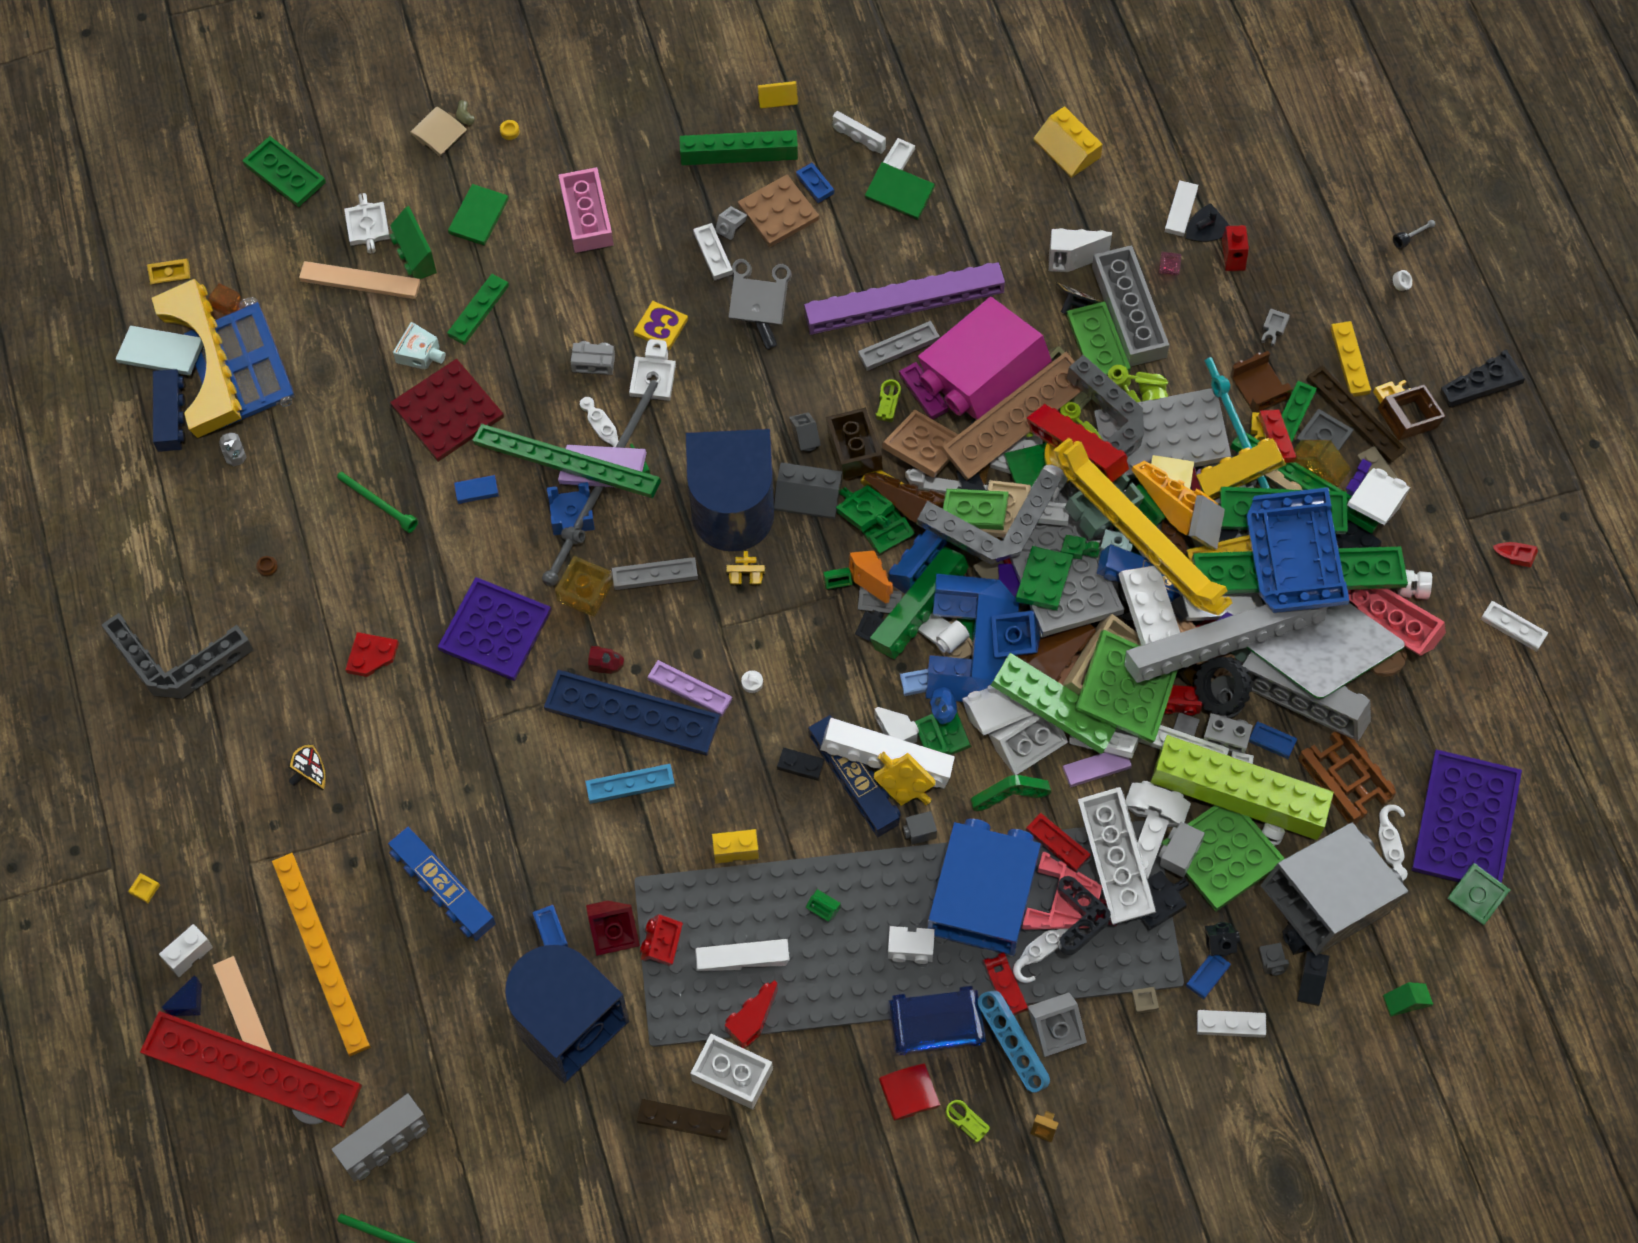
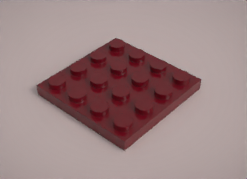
M457 358L390 402L392 408L437 462L473 439L481 424L492 426L504 418V413Z

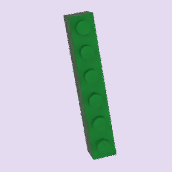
M797 130L680 136L681 165L798 160Z
M946 546L942 548L870 637L876 651L894 660L904 651L908 642L916 636L919 627L929 620L933 612L936 574L964 576L969 567L963 554Z

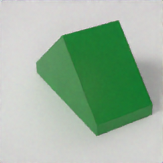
M1408 982L1383 995L1390 1017L1433 1006L1425 983Z

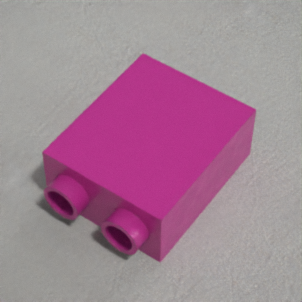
M990 296L918 356L924 370L919 379L924 388L933 396L939 392L946 395L944 399L955 414L961 416L966 411L978 420L1035 376L1052 360L1043 335Z

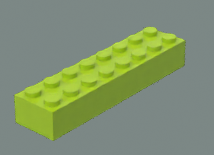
M1166 735L1151 779V783L1315 840H1318L1325 828L1334 793L1170 735Z

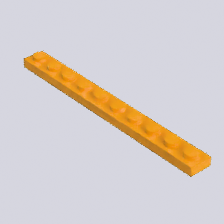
M293 853L273 860V866L349 1057L371 1048Z

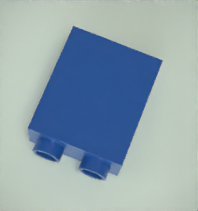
M966 819L964 824L954 822L928 920V929H935V937L999 953L1004 952L1007 955L1014 956L1039 858L1041 843L1034 842L1032 834L1019 829H1011L1007 835L990 831L991 826L978 819Z

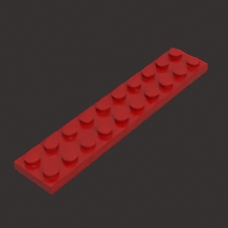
M161 1011L158 1012L140 1051L142 1055L342 1128L346 1124L362 1087L358 1082Z

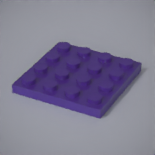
M475 577L440 641L438 650L515 681L552 609L550 606Z

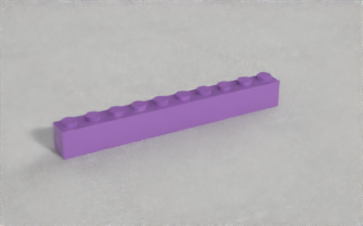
M999 262L987 263L983 266L968 267L961 271H950L938 276H928L924 279L890 284L882 288H871L858 293L852 292L845 296H833L826 300L811 301L804 304L805 318L811 335L1004 293L1005 281Z

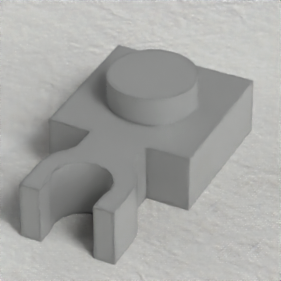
M1270 309L1263 329L1267 330V332L1264 333L1261 343H1265L1266 338H1272L1271 346L1274 347L1276 334L1283 335L1290 315Z

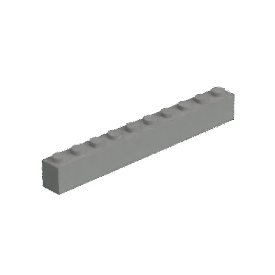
M1264 605L1127 650L1124 666L1137 683L1150 680L1153 677L1168 674L1171 671L1243 649L1250 643L1256 641L1264 642L1269 637L1282 636L1286 632L1325 621L1327 607L1273 613L1268 605Z

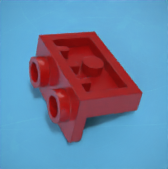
M1173 685L1164 713L1173 714L1178 712L1189 716L1200 714L1202 702L1198 701L1199 697L1195 694L1196 687Z
M660 914L649 919L645 928L647 932L646 939L642 942L640 948L642 953L641 960L651 959L668 966L672 965L683 922Z

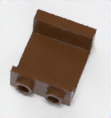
M1269 351L1257 353L1248 360L1236 362L1232 367L1230 375L1252 412L1256 413L1288 400L1292 392L1290 384L1282 385L1268 363Z

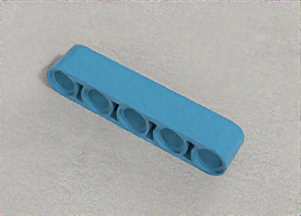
M989 991L981 994L978 999L979 1008L1025 1087L1031 1092L1046 1089L1050 1083L1049 1074L1001 993ZM988 996L994 998V1007L988 1005ZM1000 1016L1006 1019L1005 1027H1002L998 1022ZM1012 1035L1015 1036L1018 1040V1044L1016 1047L1012 1046V1044L1010 1043V1037ZM1023 1055L1029 1058L1030 1063L1028 1067L1022 1064ZM1034 1075H1037V1076L1040 1077V1079H1041V1085H1040V1087H1038V1086H1036V1085L1034 1084V1082H1033V1077H1034Z

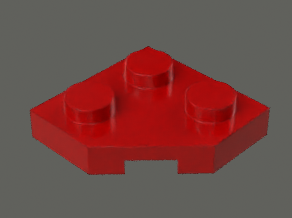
M357 632L345 669L346 673L368 677L380 667L393 663L399 645L398 640Z

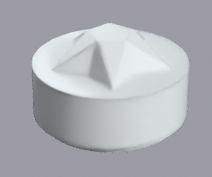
M1401 270L1393 275V284L1397 290L1405 291L1411 288L1412 277L1406 270Z
M748 671L742 676V687L746 692L756 693L762 688L763 678L759 672Z

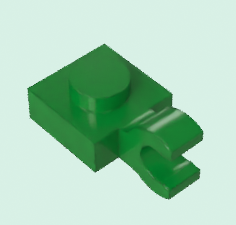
M1066 535L1061 552L1073 555L1074 559L1082 560L1083 555L1097 558L1100 552V543L1096 541L1087 543V538Z

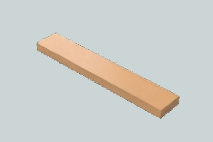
M306 261L303 263L299 276L300 282L416 299L421 283L420 279Z
M232 956L214 964V970L242 1041L272 1051L235 957Z

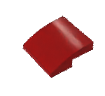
M925 1063L904 1068L879 1078L894 1121L912 1117L916 1113L936 1109L940 1106Z

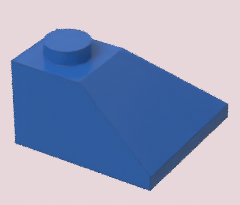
M1034 611L991 616L994 658L1008 657L1009 653L1015 656L1037 653L1040 629Z

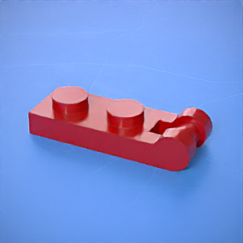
M999 953L997 957L992 959H984L983 965L994 990L1001 993L1013 1015L1027 1011L1028 1006L1009 966L1005 953ZM1001 965L1002 971L996 973L994 967Z

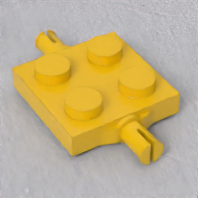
M885 752L878 755V759L884 764V767L874 773V779L901 806L914 798H919L924 805L931 802L932 799L925 791L935 786V779L909 753L895 759H891Z

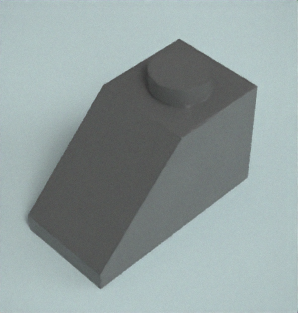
M809 412L789 417L800 450L812 451L816 449V446L821 445L816 422Z

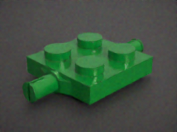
M868 484L854 493L846 487L840 490V494L846 499L836 506L837 513L860 531L864 532L875 523L881 524L884 528L890 525V520L886 519L885 516L895 510L893 503Z

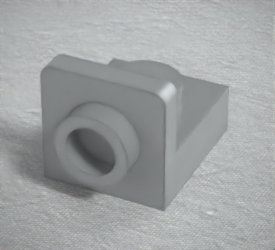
M730 206L718 216L715 231L731 240L734 238L736 228L746 221L747 214Z

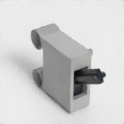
M738 259L732 266L734 280L729 318L755 322L766 349L774 348L777 346V342L769 324L781 326L783 324L787 285L792 277L791 270L784 264L776 265L772 270V276L776 282L746 279L751 275L752 267L746 260ZM740 264L747 265V271L744 274L737 272ZM786 269L787 276L784 279L777 278L778 270Z

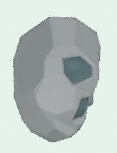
M228 433L220 438L219 444L226 463L233 467L243 464L247 457L238 434Z

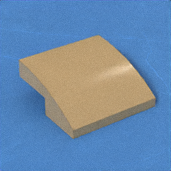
M435 107L410 133L423 146L427 145L440 157L467 129L439 107Z

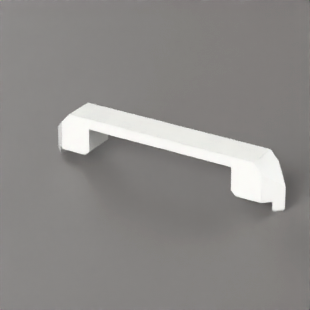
M918 469L905 472V477L909 484L919 485L918 489L930 491L931 489L946 493V489L961 487L959 481L928 477ZM984 485L985 490L988 491L989 485Z

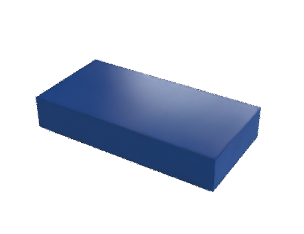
M495 475L454 483L458 504L499 496Z
M1257 721L1248 742L1289 759L1297 738Z
M553 905L532 912L544 946L561 945L568 947Z
M1209 955L1186 984V987L1202 999H1205L1229 969L1231 963L1220 955Z

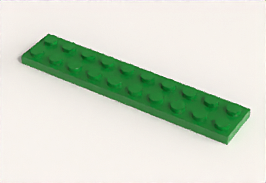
M1401 546L1338 548L1347 590L1407 587L1408 580ZM1252 551L1193 553V564L1211 582L1226 586L1227 592L1225 594L1259 593Z

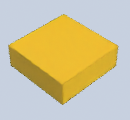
M140 873L128 892L132 896L149 903L160 884Z

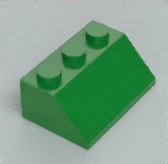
M407 206L390 225L392 233L389 234L392 244H397L399 248L396 251L400 260H405L406 262L404 268L407 275H412L413 278L421 280L436 274L437 271L432 251L410 207Z

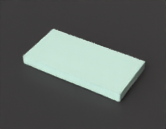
M130 326L117 354L116 361L122 364L156 370L178 369L179 374L191 375L203 347V342L200 337Z

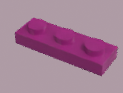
M915 362L900 370L899 376L928 417L933 420L948 412L949 407L939 393L933 396L924 388L919 379V376L924 372L918 363Z

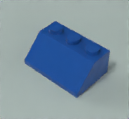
M928 530L923 534H919L914 540L912 548L910 550L906 549L902 554V560L891 567L889 582H892L895 588L906 594L944 546L947 547L945 539Z

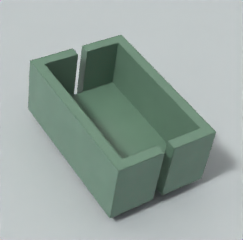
M1124 473L1112 483L1124 494L1123 491L1130 479ZM1133 483L1129 485L1124 494L1137 508H1139L1144 499V496ZM1081 491L1069 498L1065 509L1075 522L1080 520L1079 526L1090 540L1113 525Z

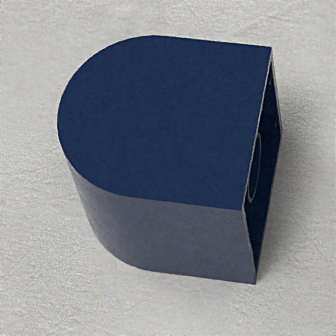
M770 429L686 433L687 481L692 523L696 533L705 543L723 551H742L755 546L767 536L774 521Z
M546 945L535 948L524 954L514 964L508 975L505 988L506 1001L522 1042L564 1084L630 1022L623 994L582 954L569 947Z

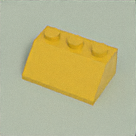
M1065 106L1049 116L1033 139L1071 178L1100 159L1103 144Z

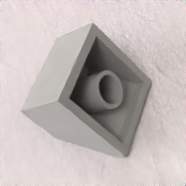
M1070 993L1028 1006L1031 1024L1044 1057L1087 1043L1078 1004Z

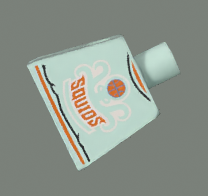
M412 322L393 351L396 363L424 370L429 367L432 360L441 364L446 355L445 352L439 350L440 346L436 336Z

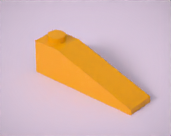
M1146 461L1134 465L1131 469L1168 521L1186 536L1190 531L1197 495H1203L1216 503L1204 492L1197 488L1193 491L1185 487V482L1180 479L1176 481L1168 478L1165 471Z

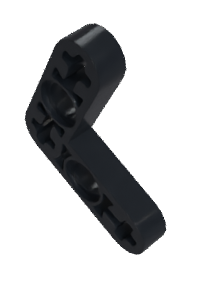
M1064 876L1059 881L1058 893L1083 916L1060 937V951L1065 955H1073L1109 924L1111 913L1100 900L1075 878ZM1064 885L1067 886V887H1068L1069 885H1071V886H1072V889H1069V888H1068V889L1065 890V889H1064ZM1080 898H1087L1090 904L1088 906H1081L1078 900ZM1103 914V915H1104V919H1103V918H1099V919L1096 921V923L1094 924L1093 922H1094L1095 919H1096V915H1099V916H1100V915ZM1087 926L1091 929V932L1086 935L1082 934L1079 931V927ZM1074 936H1076L1073 946L1065 945L1066 942H1071L1074 939Z

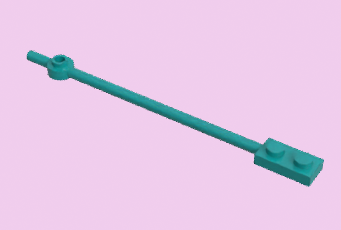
M1212 357L1207 358L1204 361L1212 377V390L1217 397H1221L1243 449H1251L1252 446L1228 395L1231 387L1230 382L1223 375H1219ZM1265 475L1257 478L1261 488L1270 489Z

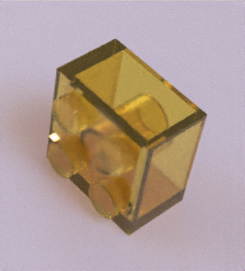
M573 556L555 589L557 601L595 617L613 584L612 571Z

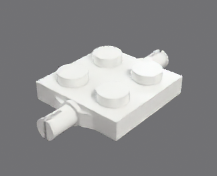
M363 193V198L361 194L358 195L359 205L344 209L351 246L364 243L367 245V252L371 253L372 248L374 253L376 252L374 242L390 239L384 202L368 203L367 195Z

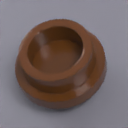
M263 556L258 560L256 568L259 574L270 576L277 571L278 564L273 557Z

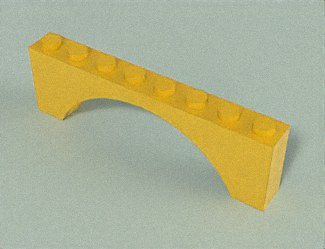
M192 279L152 297V302L156 315L164 323L180 324L193 329L199 334L205 347L207 360L205 379L196 399L184 412L188 429L199 438L242 419L240 415L242 408L239 401L235 398L237 391L234 384L230 381L232 374L225 364L227 357L220 347L222 340L215 330L217 323L210 313L213 310L211 304L206 299L208 295L207 290L203 284L200 285L195 279Z

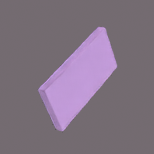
M567 445L566 447L568 450L641 472L647 454L645 449L580 445ZM560 471L558 478L560 484L578 485L579 483L588 482L589 486L613 487Z

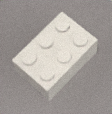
M710 1034L690 1074L693 1082L753 1109L773 1070L771 1061Z

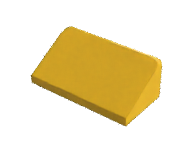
M796 81L759 85L758 99L760 108L798 104Z
M188 259L147 264L150 284L190 279Z

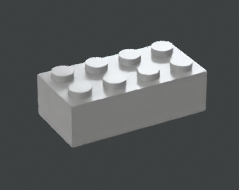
M407 1093L333 1147L332 1151L354 1182L363 1180L374 1167L385 1164L393 1153L403 1151L412 1139L422 1137L430 1126L424 1114Z

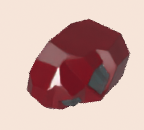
M591 646L588 659L590 671L613 674L624 666V658L620 653L612 649Z

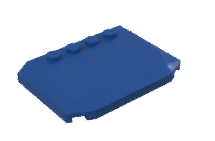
M1328 488L1254 496L1246 520L1259 595L1272 612L1278 613L1349 605V595L1342 572Z

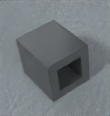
M931 811L906 817L903 832L905 838L910 839L911 845L937 839V829Z

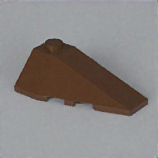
M1086 624L1048 635L1040 639L1037 653L1018 655L1016 657L1058 682L1061 679V672L1065 667H1070L1073 663L1071 660L1076 652L1083 650L1096 630L1091 624Z

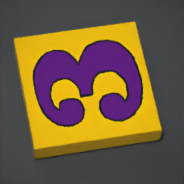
M652 301L635 328L634 335L646 341L650 339L664 340L667 344V350H670L688 321V316Z

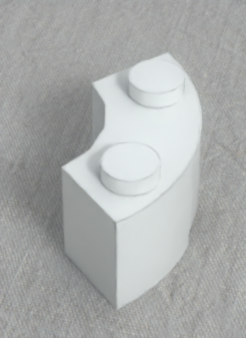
M1148 781L1132 783L1126 798L1127 808L1136 816L1147 818L1148 814L1163 818L1169 821L1167 827L1179 826L1180 822L1184 823L1191 803L1184 799V795L1180 792H1171L1154 786V784Z

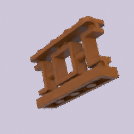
M1333 732L1330 740L1334 745L1320 753L1315 745L1311 746L1310 749L1306 748L1301 751L1298 761L1319 787L1334 792L1331 803L1348 824L1353 822L1356 825L1368 813L1363 805L1376 797L1382 805H1385L1387 801L1393 800L1396 794L1395 787L1389 780L1384 778L1379 766L1372 763L1368 758L1367 751L1363 747H1359L1354 739L1339 732ZM1344 746L1350 755L1341 759L1336 752ZM1329 757L1334 765L1326 771L1320 762ZM1350 764L1361 778L1347 787L1336 772ZM1371 779L1377 788L1368 793L1363 785ZM1356 791L1361 799L1353 805L1347 795Z

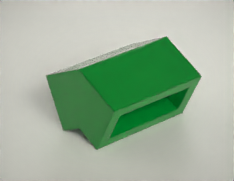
M849 567L823 572L826 589L852 585ZM847 576L846 580L828 583V579Z
M817 889L814 895L810 897L805 908L829 922L836 916L841 908V903Z

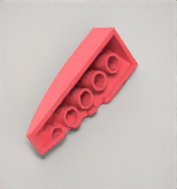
M1388 588L1348 590L1349 600L1360 611L1403 640L1405 643L1404 647L1419 656L1433 650L1446 633L1444 621Z

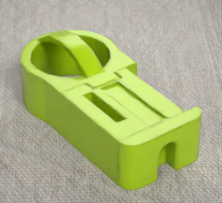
M889 379L881 385L880 404L878 412L875 413L877 420L893 422L898 400L901 395V386L896 380ZM891 385L889 395H886L884 388ZM896 386L898 388V392L896 395L893 396L894 388Z
M961 1100L950 1102L945 1110L946 1119L957 1128L961 1126V1129L969 1137L975 1139V1144L990 1129ZM952 1105L962 1106L965 1110V1117L961 1116ZM949 1111L959 1120L953 1119L950 1116Z

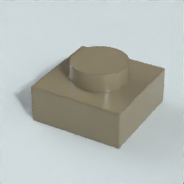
M1155 987L1132 990L1136 1014L1159 1010Z

